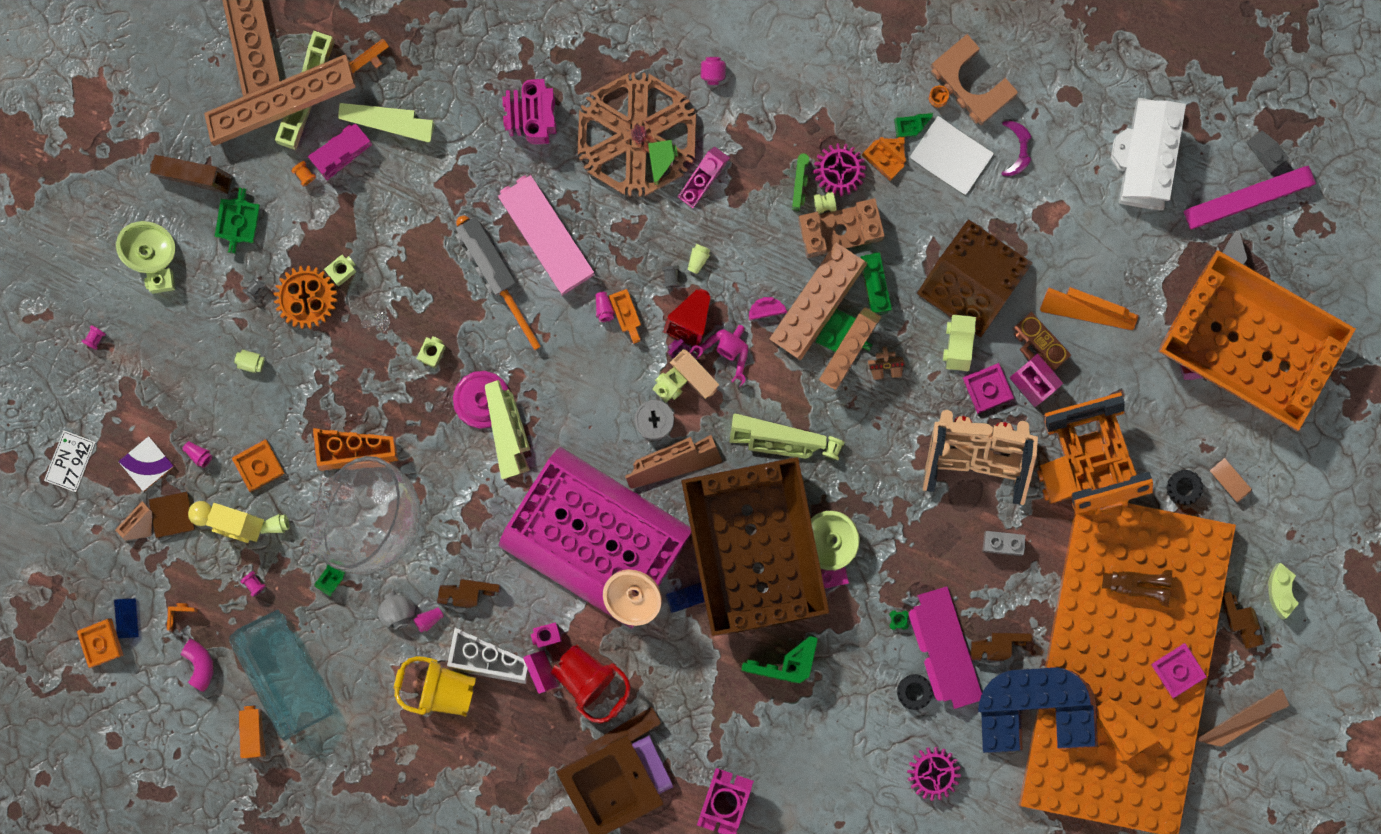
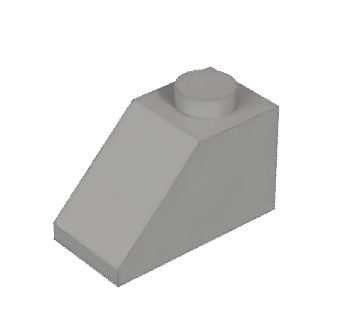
M1236 230L1222 253L1247 266L1244 264L1247 256L1240 232Z

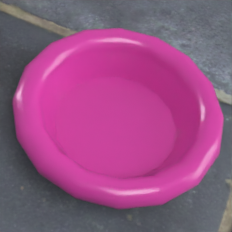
M476 371L463 377L457 384L453 394L454 410L459 419L468 426L478 429L491 428L492 424L485 385L499 380L502 389L509 390L505 381L497 374L488 371Z

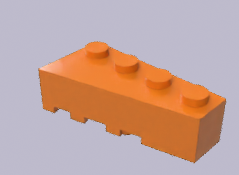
M313 428L316 463L320 471L398 461L396 441L392 436L366 435L355 432L347 433Z

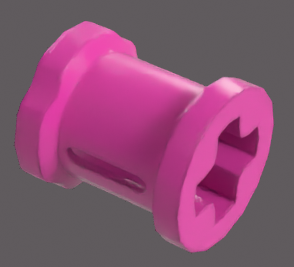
M91 325V330L81 342L97 351V345L106 333Z
M254 571L247 574L240 581L249 589L252 597L258 595L266 588V585L262 584L255 576L256 573Z

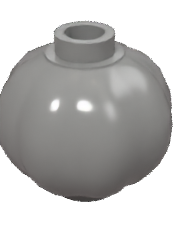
M395 592L386 594L384 596L385 600L378 609V616L382 624L387 627H394L395 630L410 625L409 621L414 617L415 613L413 601L405 595H396Z

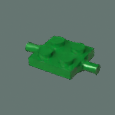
M239 188L237 199H221L214 237L226 239L230 242L227 252L230 254H236L237 243L254 244L260 205L249 203L245 200L247 191L245 188Z
M836 309L815 342L836 352L856 318ZM867 341L865 342L866 345L870 347L873 346V344ZM863 345V347H862V348L868 350L869 352H870V350H871V348H869V347H867V346H865V345Z

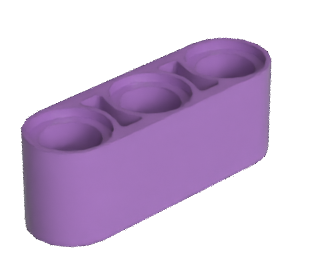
M648 735L632 743L658 793L661 794L673 788V784L650 736Z

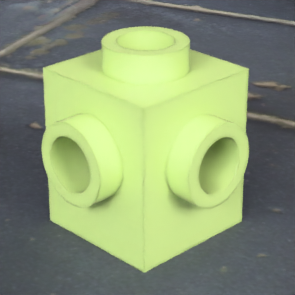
M673 367L666 374L663 372L655 380L657 384L653 387V390L665 402H668L671 398L675 400L683 392L681 388L686 384L687 380Z

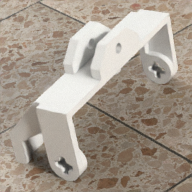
M1143 98L1137 99L1132 128H1127L1117 135L1112 146L1110 159L1119 171H1124L1119 204L1152 210H1164L1165 201H1169L1171 196L1186 104Z

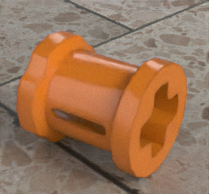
M305 161L300 162L291 170L300 179L302 187L307 186L316 178V175L312 174L306 167Z

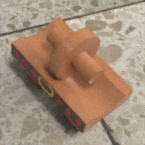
M883 347V353H875L877 360H868V367L874 380L884 378L883 369H891V377L893 378L902 377L905 362L903 357H896L895 351L888 352L887 347Z

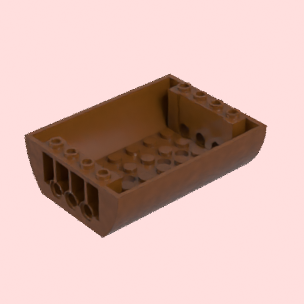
M798 457L681 480L712 636L734 634L829 614ZM744 505H750L753 512L751 515L745 516L742 514L741 508ZM748 524H753L756 526L757 531L753 535H748L745 532V527ZM758 562L764 565V571L760 574L753 571V565ZM759 582H765L768 585V590L765 593L757 591V584Z

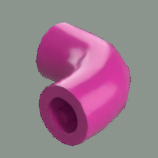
M189 639L181 652V656L191 661L194 666V672L188 683L198 690L205 692L213 676V660L208 650L195 640Z

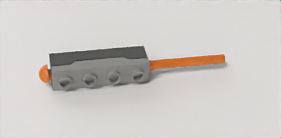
M466 215L458 217L456 220V230L458 233L455 236L460 245L465 244L468 250L465 253L469 260L476 262L477 267L475 270L480 278L485 277L488 282L485 286L490 295L494 293L496 297L501 295L504 298L534 351L541 347L508 291L517 285L476 216L472 219Z

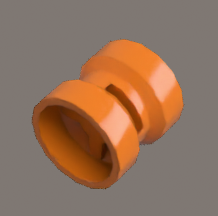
M937 85L931 89L929 103L933 107L941 108L946 105L949 98L947 88Z

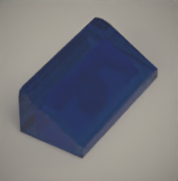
M136 598L114 599L118 639L139 637Z

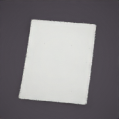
M937 116L910 158L966 195L994 153Z

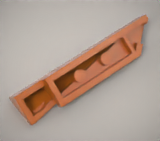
M1069 287L1066 294L1048 288L1040 307L1041 312L1128 330L1135 328L1139 315L1129 312V309L1071 287Z

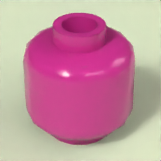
M706 57V60L701 62V79L707 81V85H719V81H723L726 78V63L721 60V57Z

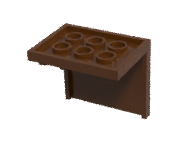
M968 219L943 252L916 294L951 318L952 315L976 317L975 334L981 338L1033 263Z

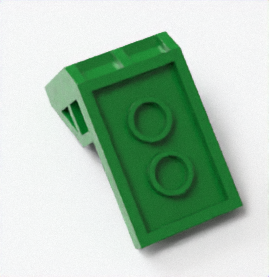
M808 637L785 655L782 671L778 670L779 666L767 664L766 667H761L759 662L747 660V663H743L741 671L799 684L810 676L818 638ZM794 664L796 670L789 669V665Z

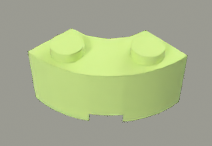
M952 315L951 322H947L946 334H949L948 349H944L943 361H946V369L970 370L976 317Z
M1278 563L1273 568L1269 577L1268 590L1272 608L1283 620L1291 614L1299 603L1292 593V582L1296 575L1282 563Z

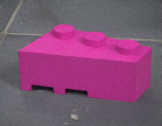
M356 123L354 125L350 124L343 129L341 134L333 137L328 143L310 154L308 158L326 181H328L368 149L372 143Z

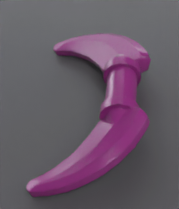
M1004 121L1002 125L1014 131L1020 143L1019 158L1012 167L1001 173L1003 176H1012L1025 170L1031 161L1028 154V143L1031 135L1023 125L1013 121Z

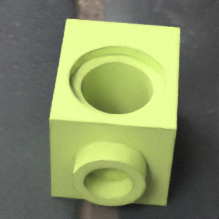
M341 255L324 270L339 287L356 273V270L353 268L356 264L349 256L345 258ZM340 265L347 266V270L343 274L337 273V268Z
M434 336L431 339L426 337L417 360L437 368L446 348L442 344L443 341ZM431 346L437 348V353L434 356L427 355V350Z

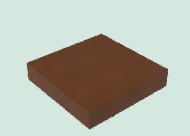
M187 491L148 499L150 510L152 511L156 538L195 530V525L188 516L191 504Z

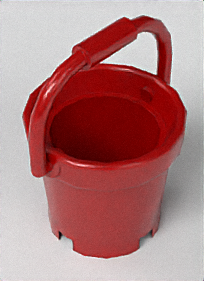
M578 644L572 646L560 658V667L555 664L551 671V674L575 698V703L578 705L576 710L591 722L604 723L610 721L628 703L627 699L630 695L631 685L625 673L614 663L610 665L602 664ZM617 672L624 680L626 686L625 695L621 697L607 717L601 719L594 718L584 709L590 706L602 694Z

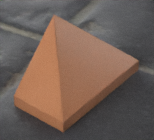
M141 502L115 531L125 541L151 537L152 511L144 502Z

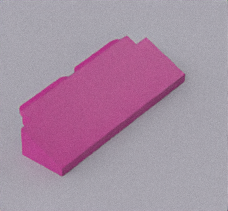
M948 587L918 595L917 598L921 605L915 606L909 611V618L920 651L928 652L929 658L925 659L924 665L936 700H943V702L952 700L953 709L980 701L982 692Z

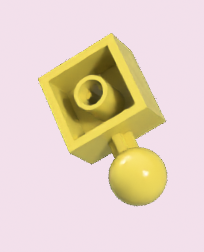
M205 501L193 503L188 511L189 519L193 524L197 526H210L213 528L212 532L245 543H249V540L257 542L264 519L220 504L213 503L211 507Z

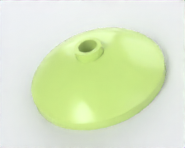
M139 221L127 225L120 231L116 241V251L121 261L129 268L142 273H154L163 270L172 262L175 254V243L170 233L162 226L152 222Z
M824 511L811 518L820 568L837 570L847 566L855 558L860 543L859 532L854 522L845 514L837 511ZM834 536L837 537L838 540L836 544L833 543Z

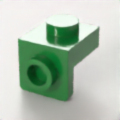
M330 561L324 572L315 582L314 587L331 597L343 581L346 571L339 564H334Z

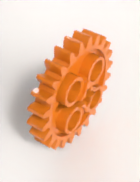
M300 266L299 272L292 268V275L285 272L286 280L280 278L279 280L283 284L275 286L280 290L274 293L276 297H279L274 303L280 304L276 311H283L280 317H287V324L293 321V327L295 328L298 323L301 329H304L305 324L308 325L309 329H312V323L319 327L320 320L326 323V315L332 317L329 310H336L332 303H336L338 300L332 296L337 295V291H331L335 284H328L331 278L326 277L324 279L326 273L322 271L318 274L319 269L317 267L313 272L310 266H307L306 271ZM302 281H305V290L307 295L310 296L307 298L310 311L308 315L306 314V303L301 299L304 297ZM312 282H318L319 284L318 289L315 291L309 290V285ZM293 285L299 286V291L296 294L290 293V288ZM315 301L322 303L319 310L312 309V304ZM294 305H302L300 313H293Z

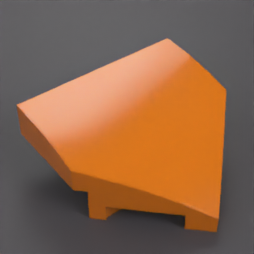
M880 137L862 154L889 181L904 167L906 161L904 137H898V139Z

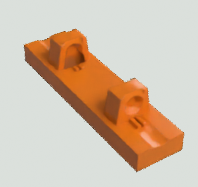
M381 39L351 61L352 73L369 61H371L375 68L382 65L377 55L389 47L386 41Z

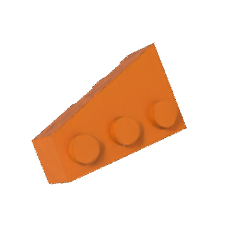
M1107 699L1096 706L1097 720L1123 761H1127L1160 740L1112 699Z

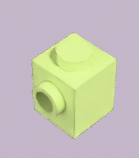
M170 268L154 273H146L147 278H144L145 287L152 294L176 290L173 271Z

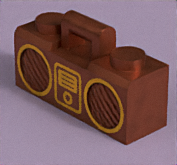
M1032 311L1013 328L1015 332L1013 334L1020 343L1022 341L1025 343L1019 350L1028 360L1035 356L1028 348L1031 346L1054 372L1071 356L1070 352Z

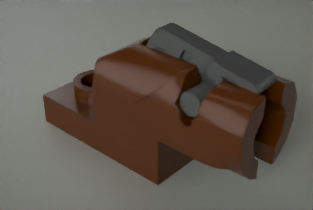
M460 579L459 587L457 585H440L437 603L464 613L467 608L478 606L480 590L483 591V595L495 596V593H500L501 585Z
M1231 591L1223 593L1222 602L1231 632L1241 631L1239 635L1246 649L1264 645L1266 640L1263 617L1257 615L1252 607L1236 610V606H1238L1236 596L1232 595Z
M990 633V641L988 639L971 641L970 658L973 662L999 666L1001 661L1011 658L1012 642H1015V646H1027V642L1032 641V633Z

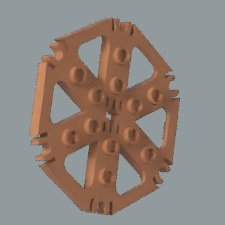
M635 72L631 75V81H629V73L589 94L595 98V100L591 97L586 98L591 103V106L585 107L581 105V109L587 112V114L579 110L578 156L586 153L581 155L579 160H589L584 169L588 170L593 166L591 170L587 171L588 174L624 196L625 190L628 188L629 197H631V192L634 189L639 191V197H641L642 189L644 188V196H647L681 178L685 174L681 173L679 169L685 173L688 171L687 168L683 167V163H693V160L687 156L695 159L696 113L693 116H688L695 112L694 108L686 110L685 105L690 103L689 99L684 100L682 103L681 101L686 99L687 96L649 73L648 81H646L645 73L642 74L641 80H637ZM621 87L627 88L628 117L605 104L603 98ZM651 88H656L673 99L672 105L647 117L648 92ZM589 121H596L616 133L593 147H589L586 143L587 124ZM680 123L686 124L688 127L687 147L682 150L676 147L678 156L674 157L675 163L671 167L670 174L665 176L658 185L647 182L645 179L646 152L650 154L648 143L666 141L658 135ZM636 125H638L639 133L643 134L639 136L637 144L635 137L631 136L632 133H635ZM626 152V178L623 182H617L601 171L603 164Z

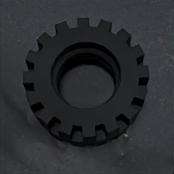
M1191 470L1177 471L1168 480L1166 485L1167 494L1176 504L1183 506L1193 504L1203 493L1202 479L1196 472L1194 473ZM1186 479L1192 483L1193 491L1190 495L1183 496L1179 494L1177 484L1180 480Z
M908 675L900 681L897 687L898 700L908 709H922L932 699V686L928 679L921 675ZM919 684L922 687L923 696L921 699L913 701L908 698L906 691L909 685Z

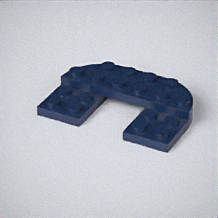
M1062 668L1012 670L999 674L985 687L979 701L978 712L981 713L983 753L1023 751L1021 710L1056 708L1057 748L1098 747L1096 700L1090 685L1079 674Z

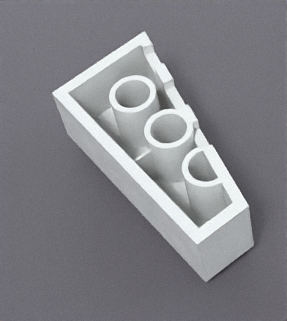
M454 629L447 663L449 670L526 684L529 670L523 658L480 640L471 634L469 635L460 629Z

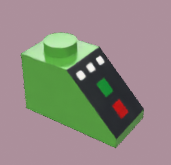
M671 140L648 143L654 185H658L675 163L674 157L678 156L676 145H672Z

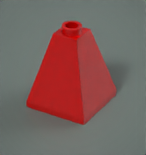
M696 289L668 315L663 333L677 340L682 339L685 344L691 347L695 345L700 346L711 296L709 292L704 289Z

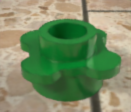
M905 610L902 612L891 611L889 614L891 617L889 627L892 630L896 628L908 629L907 618L909 613Z

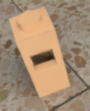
M683 349L670 362L705 399L711 397L717 391L719 384L688 351Z

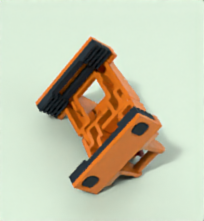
M1121 392L1045 413L1048 435L1057 434L1063 455H1067L1078 491L1072 493V506L1075 514L1093 510L1094 514L1097 515L1100 511L1123 505V507L1128 506L1129 499L1153 493V480L1150 472L1136 475L1116 416L1123 415L1125 411V401ZM1096 421L1097 431L1077 436L1076 426Z

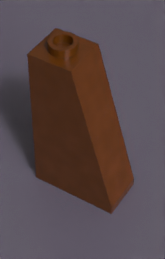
M156 154L150 164V173L158 178L223 194L229 193L233 178L231 174L215 166Z

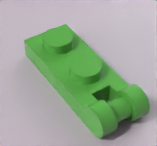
M800 154L798 156L792 210L800 211V205L804 206L805 194H802V186L807 185L808 175H804V168L809 165V156L807 154Z

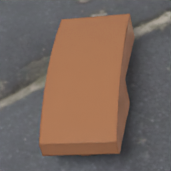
M1225 458L1210 470L1237 503L1252 491Z

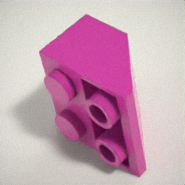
M1039 354L1035 355L1009 377L1034 407L1043 402L1063 384Z

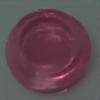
M639 124L634 125V129L631 130L632 140L636 141L637 144L646 141L645 127Z

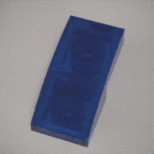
M701 583L665 595L671 614L705 602Z

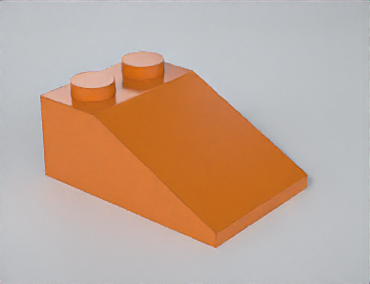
M1067 455L1039 466L1037 476L1039 482L1043 481L1045 488L1042 490L1045 501H1049V504L1071 499L1072 493L1078 492Z

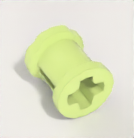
M829 436V443L822 455L838 461L840 449L845 442Z

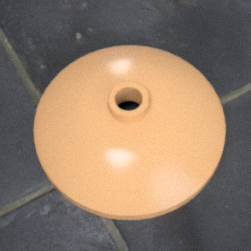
M637 570L619 571L608 579L603 589V601L607 610L615 619L624 624L637 626L649 623L657 616L661 609L662 595L656 582L643 572Z

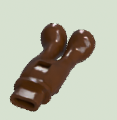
M1165 570L1162 574L1157 575L1130 571L1103 573V589H1111V592L1115 590V592L1127 596L1154 598L1160 602L1161 606H1169L1171 589L1141 587L1139 584L1145 583L1171 588L1172 570Z

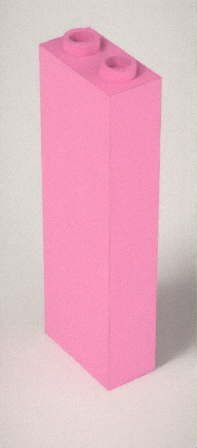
M524 175L516 181V185L511 188L510 186L503 188L498 198L563 296L595 274L532 176L527 177Z

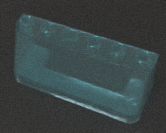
M276 610L237 629L229 637V641L279 737L286 741L327 719L334 713L332 704L326 700L323 694V687L320 683H317L312 667L308 666L305 660L303 650L295 642L296 637L294 633L287 627L285 616L279 610Z

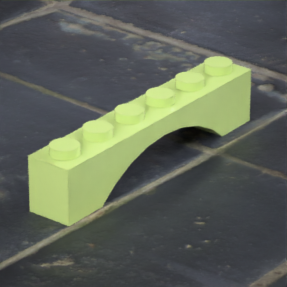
M313 31L302 72L328 62L335 43L333 37ZM312 106L283 118L275 138L277 144L294 150L297 149Z

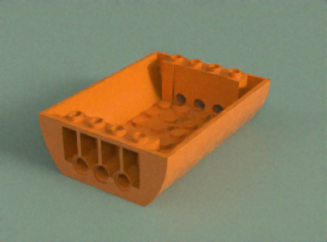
M1217 250L1197 279L1164 337L1158 352L1292 429L1299 431L1356 328ZM1213 322L1220 324V332H1213L1211 330ZM1230 332L1237 334V342L1229 341L1228 334ZM1263 352L1271 353L1272 360L1270 362L1263 360ZM1285 361L1289 364L1287 372L1279 368L1280 362Z

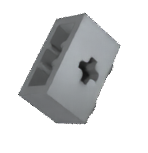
M985 531L982 552L1022 556L1024 555L1026 535Z

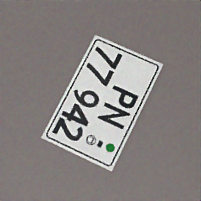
M63 430L44 481L76 492L95 442Z

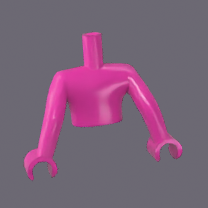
M738 325L733 334L722 329L700 346L695 345L689 351L690 354L696 351L698 353L696 359H698L703 351L720 340L716 350L723 357L734 360L740 353L736 375L733 377L732 383L735 379H739L741 382L739 387L744 384L746 379L743 371L748 355V344L740 339L745 330L742 325Z

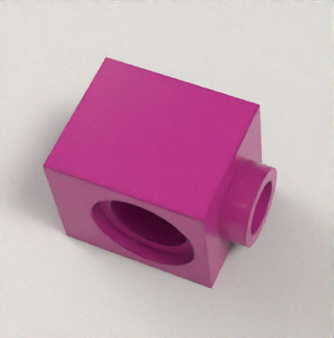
M556 622L533 628L534 633L531 634L533 645L537 644L538 648L562 642ZM544 630H548L551 633V638L548 641L540 639V634Z

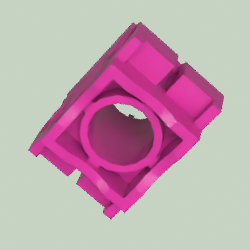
M545 79L527 80L522 85V98H520L518 90H514V99H512L510 90H506V96L502 97L504 111L507 112V116H503L505 131H508L510 136H514L515 128L517 135L522 136L521 127H523L529 143L535 145L549 144V134H556V123L553 116L555 107L553 88L545 86ZM536 91V94L528 95L529 92ZM533 129L538 130V132L535 134L530 133V131Z
M716 768L697 826L714 831L716 823L720 822L718 833L736 834L754 781L737 775L734 784H732L730 781L733 773ZM729 791L736 797L737 806L733 812L721 814L715 809L714 798L720 792Z

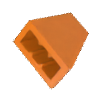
M256 705L244 706V710L239 711L240 757L244 759L266 756L261 709H256Z

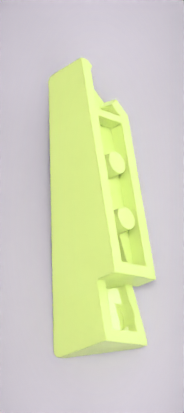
M340 103L339 119L425 142L431 141L434 129L433 120L416 119L414 110Z
M499 380L485 385L501 478L505 479L528 472L530 469L523 452L529 451L530 447L513 394L509 390H503Z
M733 414L729 442L749 443L748 450L807 459L812 456L814 451L826 448L827 437L748 416Z

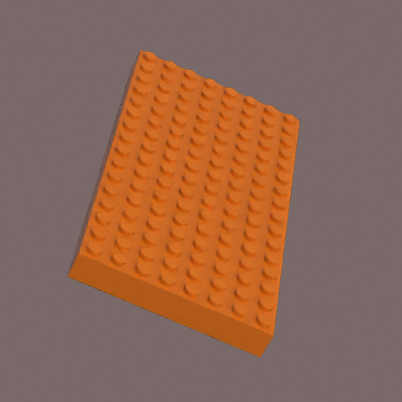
M1129 503L1126 507H1123V505L1100 511L1097 515L1094 514L1093 510L1079 514L1074 512L1045 668H1062L1079 674L1093 690L1096 706L1107 699H1112L1160 740L1127 761H1123L1097 720L1098 747L1057 748L1056 708L1037 709L1019 806L1156 834H1179L1236 527L1235 524ZM1165 570H1172L1171 588L1153 584H1139L1141 587L1171 589L1168 607L1161 606L1160 602L1154 598L1127 596L1119 594L1115 590L1111 592V589L1102 588L1103 573L1130 571L1157 575L1162 574ZM1185 643L1205 673L1206 678L1172 698L1150 664Z

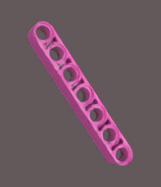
M1308 165L1196 205L1183 212L1189 228L1192 230L1315 185L1316 181Z

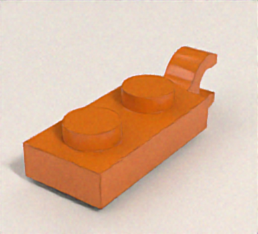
M625 289L609 295L622 332L629 331L633 344L640 342L636 328L640 327L641 324L628 290Z

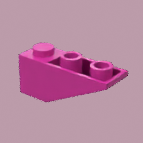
M716 147L709 150L678 195V198L694 208L720 174L730 157Z

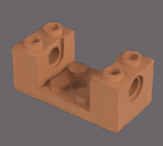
M875 198L857 202L855 207L820 215L818 212L800 215L798 218L807 258L828 254L835 243L850 249L880 242L884 239V232ZM838 225H843L846 228L844 235L836 234L835 228Z

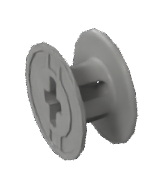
M650 400L644 402L638 408L635 414V425L642 437L657 441L664 439L670 434L674 425V416L667 404L659 400ZM653 412L656 413V418L660 419V422H657L658 428H653V423L649 422V419H652L651 413Z

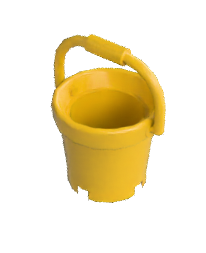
M415 656L407 659L400 669L397 670L393 689H395L394 696L397 703L403 709L412 713L425 715L430 711L467 716L476 678L443 668L436 659ZM415 661H423L430 664L419 708L417 709L406 705L401 700L399 690L402 687L406 666Z

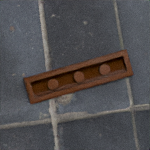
M651 706L588 744L584 749L589 754L626 734L632 742L660 725L661 721Z

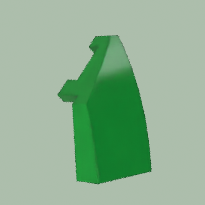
M933 113L895 118L896 138L917 136L933 117Z

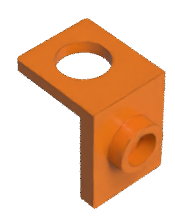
M177 603V607L168 606L167 630L173 631L174 611L197 612L198 608L189 607L187 603Z

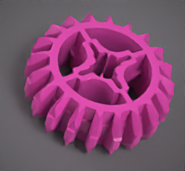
M839 143L836 144V150L830 145L829 153L823 149L824 157L822 155L817 156V159L821 162L814 163V166L819 168L813 171L814 174H820L815 180H822L819 187L822 188L826 185V193L833 189L834 196L836 191H840V196H843V190H846L848 195L851 194L850 188L857 191L858 187L856 184H863V181L859 178H865L866 174L860 172L866 170V166H860L865 160L857 159L861 153L857 152L854 155L855 148L852 147L848 151L847 144L844 145L843 149H840ZM836 156V163L833 166L824 168L827 160ZM842 156L851 159L855 166L845 164ZM839 161L841 168L846 170L842 172L841 179L839 172L834 170L837 169ZM851 172H856L855 177L850 182L844 184V176L851 174ZM825 174L835 176L838 184L830 182Z
M927 747L926 755L920 750L921 758H918L916 755L913 756L917 761L916 764L909 762V765L913 766L914 769L907 770V773H913V777H909L908 781H915L910 787L913 789L918 786L919 789L916 791V794L919 795L923 791L922 798L926 799L927 795L930 794V800L933 801L934 795L937 794L938 800H942L941 793L949 797L948 789L955 792L951 785H959V782L954 781V778L961 777V774H955V770H960L961 768L960 766H953L958 761L957 759L949 760L953 755L952 753L944 756L946 749L943 748L939 754L938 747H934V753H931L930 747ZM933 757L943 759L949 767L938 768ZM925 759H928V770L918 774L920 764ZM932 765L933 768H936L935 771H944L936 775V781L932 779L933 777H924V775L932 772ZM950 773L948 783L943 788H940L941 776ZM930 779L935 790L926 789L919 780Z

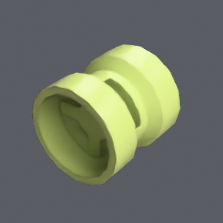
M828 192L825 196L820 194L814 195L815 208L818 214H822L827 210L830 212L837 211L833 192Z

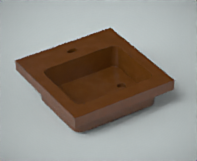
M627 734L556 771L589 834H608L664 804ZM633 772H637L638 776L635 777Z

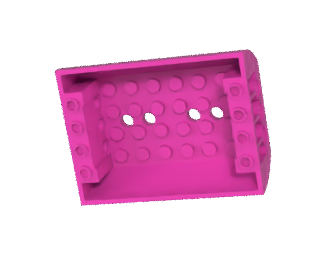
M560 446L548 459L507 524L498 546L614 618L607 610L603 601V589L608 579L613 574L622 570H637L651 577L659 587L692 533L690 526ZM558 509L566 510L567 516L565 519L559 520L556 518V511ZM574 520H582L584 527L581 530L573 529L572 524ZM610 540H614L618 544L617 549L612 552L606 548V544ZM626 551H632L635 555L634 560L626 562L623 559V554ZM624 624L625 626H627V627L630 628V629H633V627L635 626V625Z

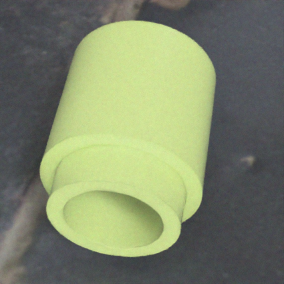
M242 349L240 353L237 352L234 363L237 364L238 369L256 373V371H262L265 357H262L261 354Z

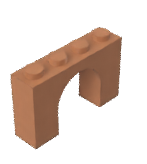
M966 34L931 64V73L937 80L941 79L945 84L943 86L947 88L949 94L953 93L956 96L958 105L970 112L969 117L975 124L979 123L982 126L1014 99L1018 92L1006 78L989 92L981 95L971 94L961 86L958 77L960 68L980 50L977 44Z
M866 307L859 313L819 379L821 382L834 390L840 386L858 353L881 320V316Z

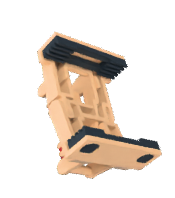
M944 410L941 413L940 421L934 423L924 472L923 491H935L938 469L969 471L971 469L975 472L1015 480L1013 504L1024 505L1036 460L1038 436L1030 435L1029 424L1025 421H1020L1017 425V430L1014 431L1012 425L1006 422H1000L992 427L986 423H972L971 419L965 416H959L953 422V413L949 410ZM950 445L955 446L958 449H950ZM993 452L1010 454V457L994 454Z

